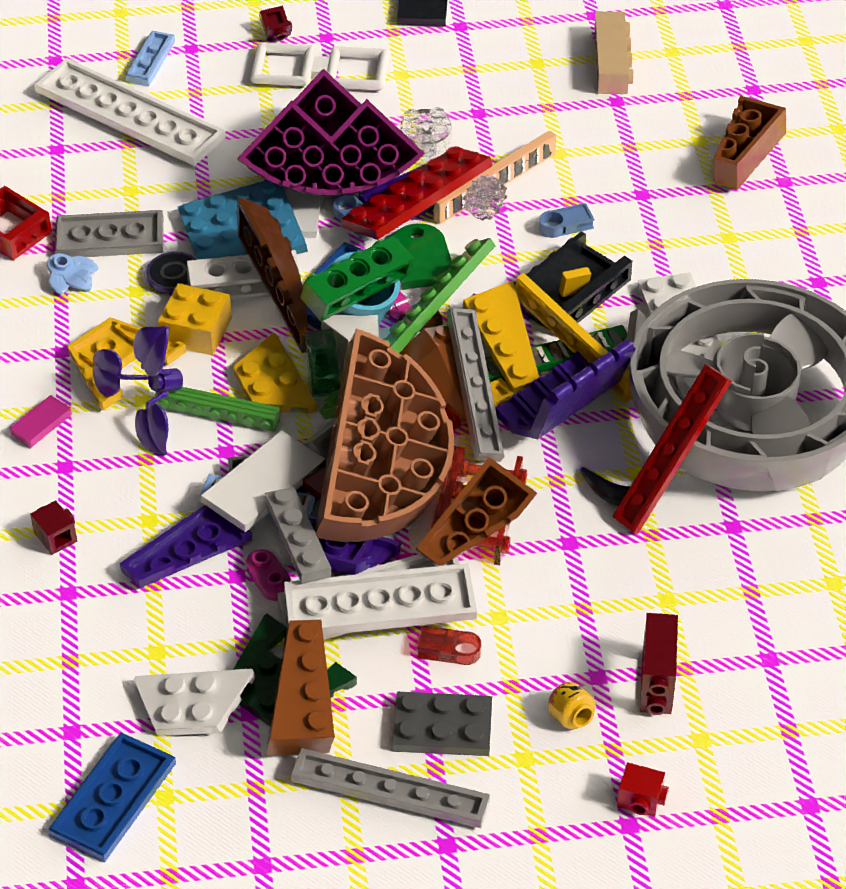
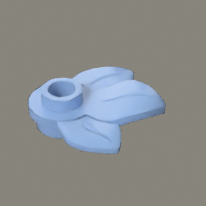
M63 253L52 255L47 264L51 274L49 284L60 295L65 293L69 286L79 290L91 291L92 278L90 274L97 272L99 269L98 265L87 257H70Z

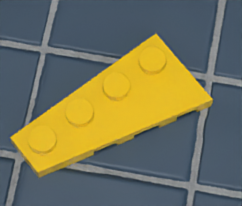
M510 281L463 299L464 309L476 310L481 339L511 390L517 393L532 385L533 381L539 378L514 282Z

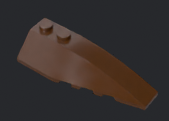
M245 198L237 199V236L302 354L306 353L307 310L306 304L300 298L303 285L298 267L292 255L291 243L288 237H283L278 219L272 217L268 208Z

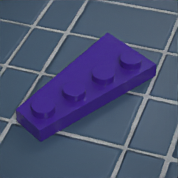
M204 505L119 563L120 570L135 585L142 588L253 540L252 532L250 530L244 532Z

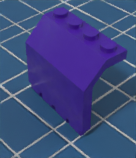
M626 339L613 348L611 352L606 353L592 364L578 351L575 352L570 359L553 367L551 372L543 377L540 376L523 391H518L517 394H514L503 405L499 404L495 407L497 418L512 434L538 440L618 384L636 348L630 340Z

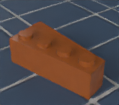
M740 95L738 106L732 113V120L730 124L728 123L726 134L721 139L713 158L715 184L735 190L742 186L786 134L785 107Z
M321 619L290 620L284 639L265 756L299 754L301 748L320 753H329L335 733Z

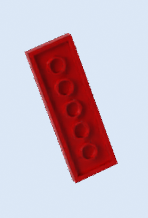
M459 146L450 147L439 157L429 160L425 166L410 172L406 178L391 184L384 192L372 196L365 204L352 209L349 214L341 218L343 228L379 240L492 167L491 157L463 149Z

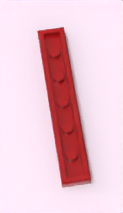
M705 364L612 516L633 533L639 534L732 380L710 365Z

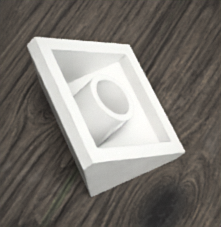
M333 315L322 321L324 359L342 372L346 348L355 329L379 337L378 315Z

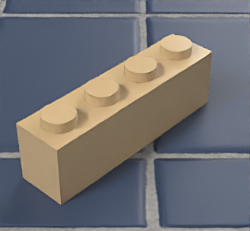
M595 12L594 34L598 94H628V85L633 84L634 71L629 69L632 68V53H628L631 52L630 22H626L625 12Z

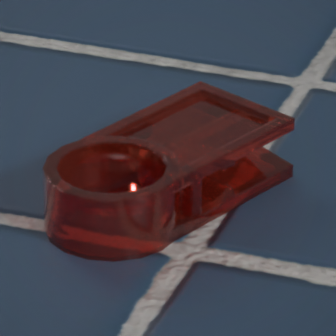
M422 626L417 647V659L471 665L476 663L481 657V639L477 634L470 631ZM462 643H470L477 649L471 653H461L455 647Z

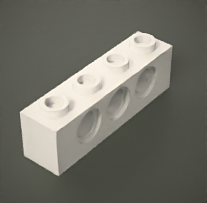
M292 250V255L300 274L296 250ZM248 255L187 261L189 286L230 294V300L270 296Z

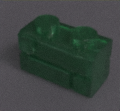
M332 329L304 333V342L312 397L328 396L340 388L336 341Z

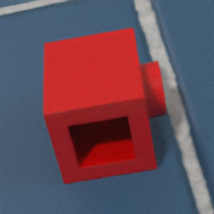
M627 762L618 789L617 807L630 810L637 815L655 817L658 806H665L669 793V786L664 785L666 772Z

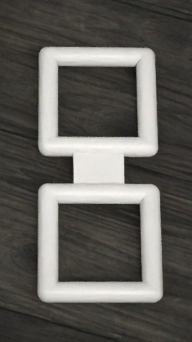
M261 42L257 46L250 78L254 84L307 86L310 83V79H314L324 68L345 89L382 90L385 86L390 52L388 49L334 46L331 48L330 57L315 56L316 47L314 45ZM266 52L305 54L301 76L262 74ZM340 56L379 58L376 80L336 78Z

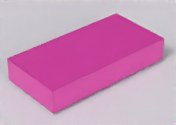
M50 395L12 425L10 433L32 448L72 415L71 407Z

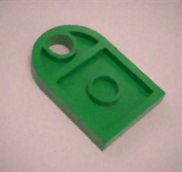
M416 223L406 225L394 234L415 258L409 276L400 280L402 290L433 286L436 283L435 278L451 267L450 262L452 260L445 237L436 227ZM413 235H419V236H422V237H420V238H412L411 236H413Z

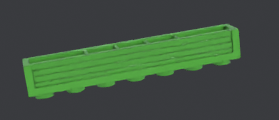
M183 386L179 391L168 392V398H162L156 402L157 405L164 409L275 432L280 421V407Z

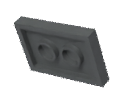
M397 691L392 751L490 756L493 696Z

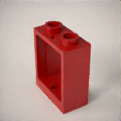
M4 185L0 188V217L9 211L23 220V222L6 234L0 231V252L15 260L52 233L50 215L48 211Z

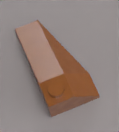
M449 325L425 328L399 354L402 356L407 354L427 373L439 389L446 402V408L467 423Z
M488 457L415 550L436 566H443L519 518L537 495V492L492 458Z

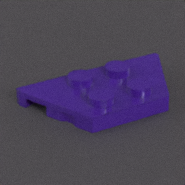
M309 518L310 523L315 531L317 520ZM384 537L361 542H340L318 538L331 569L337 570L342 574L353 575L399 555L402 542Z

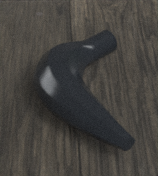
M584 466L580 469L583 478L595 494L606 502L619 506L630 486L610 482Z

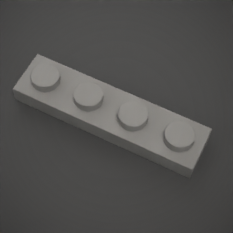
M290 487L266 492L265 502L301 583L331 577V566L295 488Z

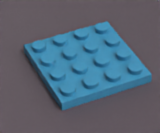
M267 180L177 206L197 260L248 255L237 236V199L245 198L268 208L272 217L278 219L283 237H288L292 250H296L297 255L308 252L306 241L283 187Z

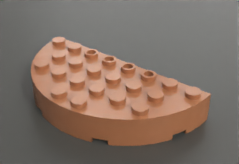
M355 329L346 348L315 527L317 538L330 541L361 542L391 535L410 525L422 515L432 502L447 476L454 453L452 421L448 419L445 411L446 403L432 379L407 354L402 356L390 348L391 343L359 329Z

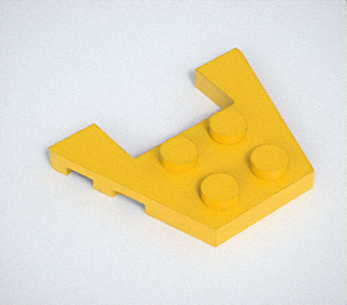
M111 317L67 346L70 357L102 410H105L121 399L123 393L121 388L114 396H104L98 391L93 378V356L101 349H111L121 357L123 369L136 360L134 355V338L137 331L141 329ZM168 341L164 363L169 365L185 354L186 344L180 341L175 343Z

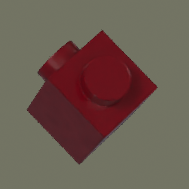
M57 500L30 513L34 534L51 555L78 542L75 519L68 508L63 509Z

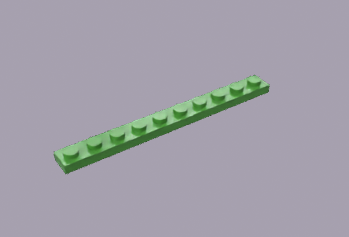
M491 238L480 241L474 239L466 244L462 255L454 258L450 262L451 267L435 278L436 283L420 295V301L409 307L404 313L406 316L390 327V333L386 338H383L391 343L390 348L398 353L404 349L496 247ZM339 389L326 397V403L319 410L325 420L335 417Z

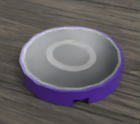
M174 251L155 257L149 263L146 272L149 286L157 293L162 294V292H165L171 296L178 283L188 285L187 261L197 259L190 254Z

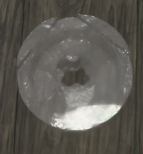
M434 107L432 109H409L405 111L400 123V130L425 153L415 163L416 165L423 166L429 160L439 157L448 148L452 147V123L443 108Z

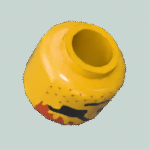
M566 682L560 684L552 691L548 700V710L562 726L575 730L585 727L591 722L594 717L596 703L594 698L576 682Z

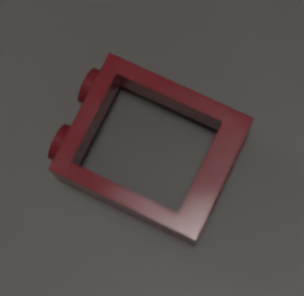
M646 612L642 649L640 712L653 715H672L677 672L678 615Z

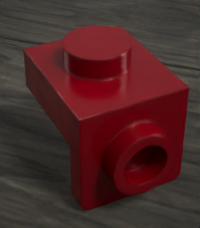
M283 5L259 11V18L267 41L274 39L281 41L291 36L293 25L291 21H288Z

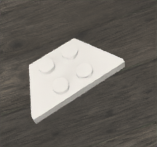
M253 669L140 675L135 676L134 681L158 736L221 733L228 722L230 713L237 708L242 700L240 694L248 683L252 684L254 682L255 673Z

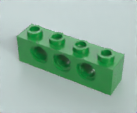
M394 235L385 240L380 239L364 251H356L350 258L340 263L335 262L327 270L307 277L304 281L300 298L322 322L409 276L415 258Z

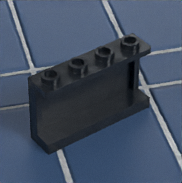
M581 231L576 236L569 238L557 251L550 253L548 258L539 265H535L526 275L579 323L631 281L633 260L623 256L617 262L612 261L587 246L586 233ZM588 267L591 272L590 283L576 295L562 298L559 293L562 272ZM519 302L522 314L548 329Z

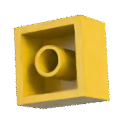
M178 283L158 320V327H170L168 341L172 343L180 341L186 344V350L213 356L232 319L230 294Z

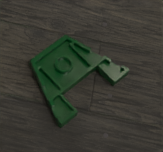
M266 613L233 670L253 669L255 680L252 684L248 683L240 694L242 700L239 705L270 727L281 659L270 650L285 638L287 627ZM337 662L327 669L330 698L334 697L335 692L345 687L349 690L357 685V676Z

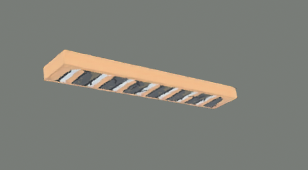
M552 131L544 133L494 163L492 167L434 204V220L438 224L445 222L556 154V134Z

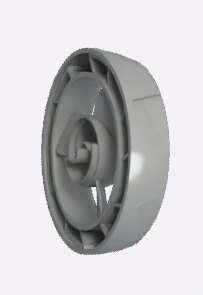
M731 279L699 285L675 295L661 304L644 321L633 342L636 350L630 358L629 380L634 407L639 413L644 428L655 445L657 444L682 403L674 392L667 375L697 378L705 364L710 365L732 380L717 405L720 415L738 429L752 432V434L738 432L707 421L680 465V469L701 480L728 488L749 491H780L801 487L821 480L846 460V310L812 291L782 282L762 279ZM730 332H757L732 337L717 350L713 361L681 351L686 346L709 336ZM764 334H770V337H764ZM824 359L837 373L845 393L838 405L827 416L811 425L807 414L795 400L798 394L801 371L815 366Z

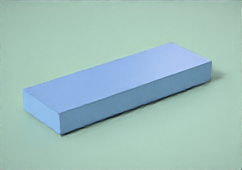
M152 30L125 75L126 82L149 87L173 47L175 35Z

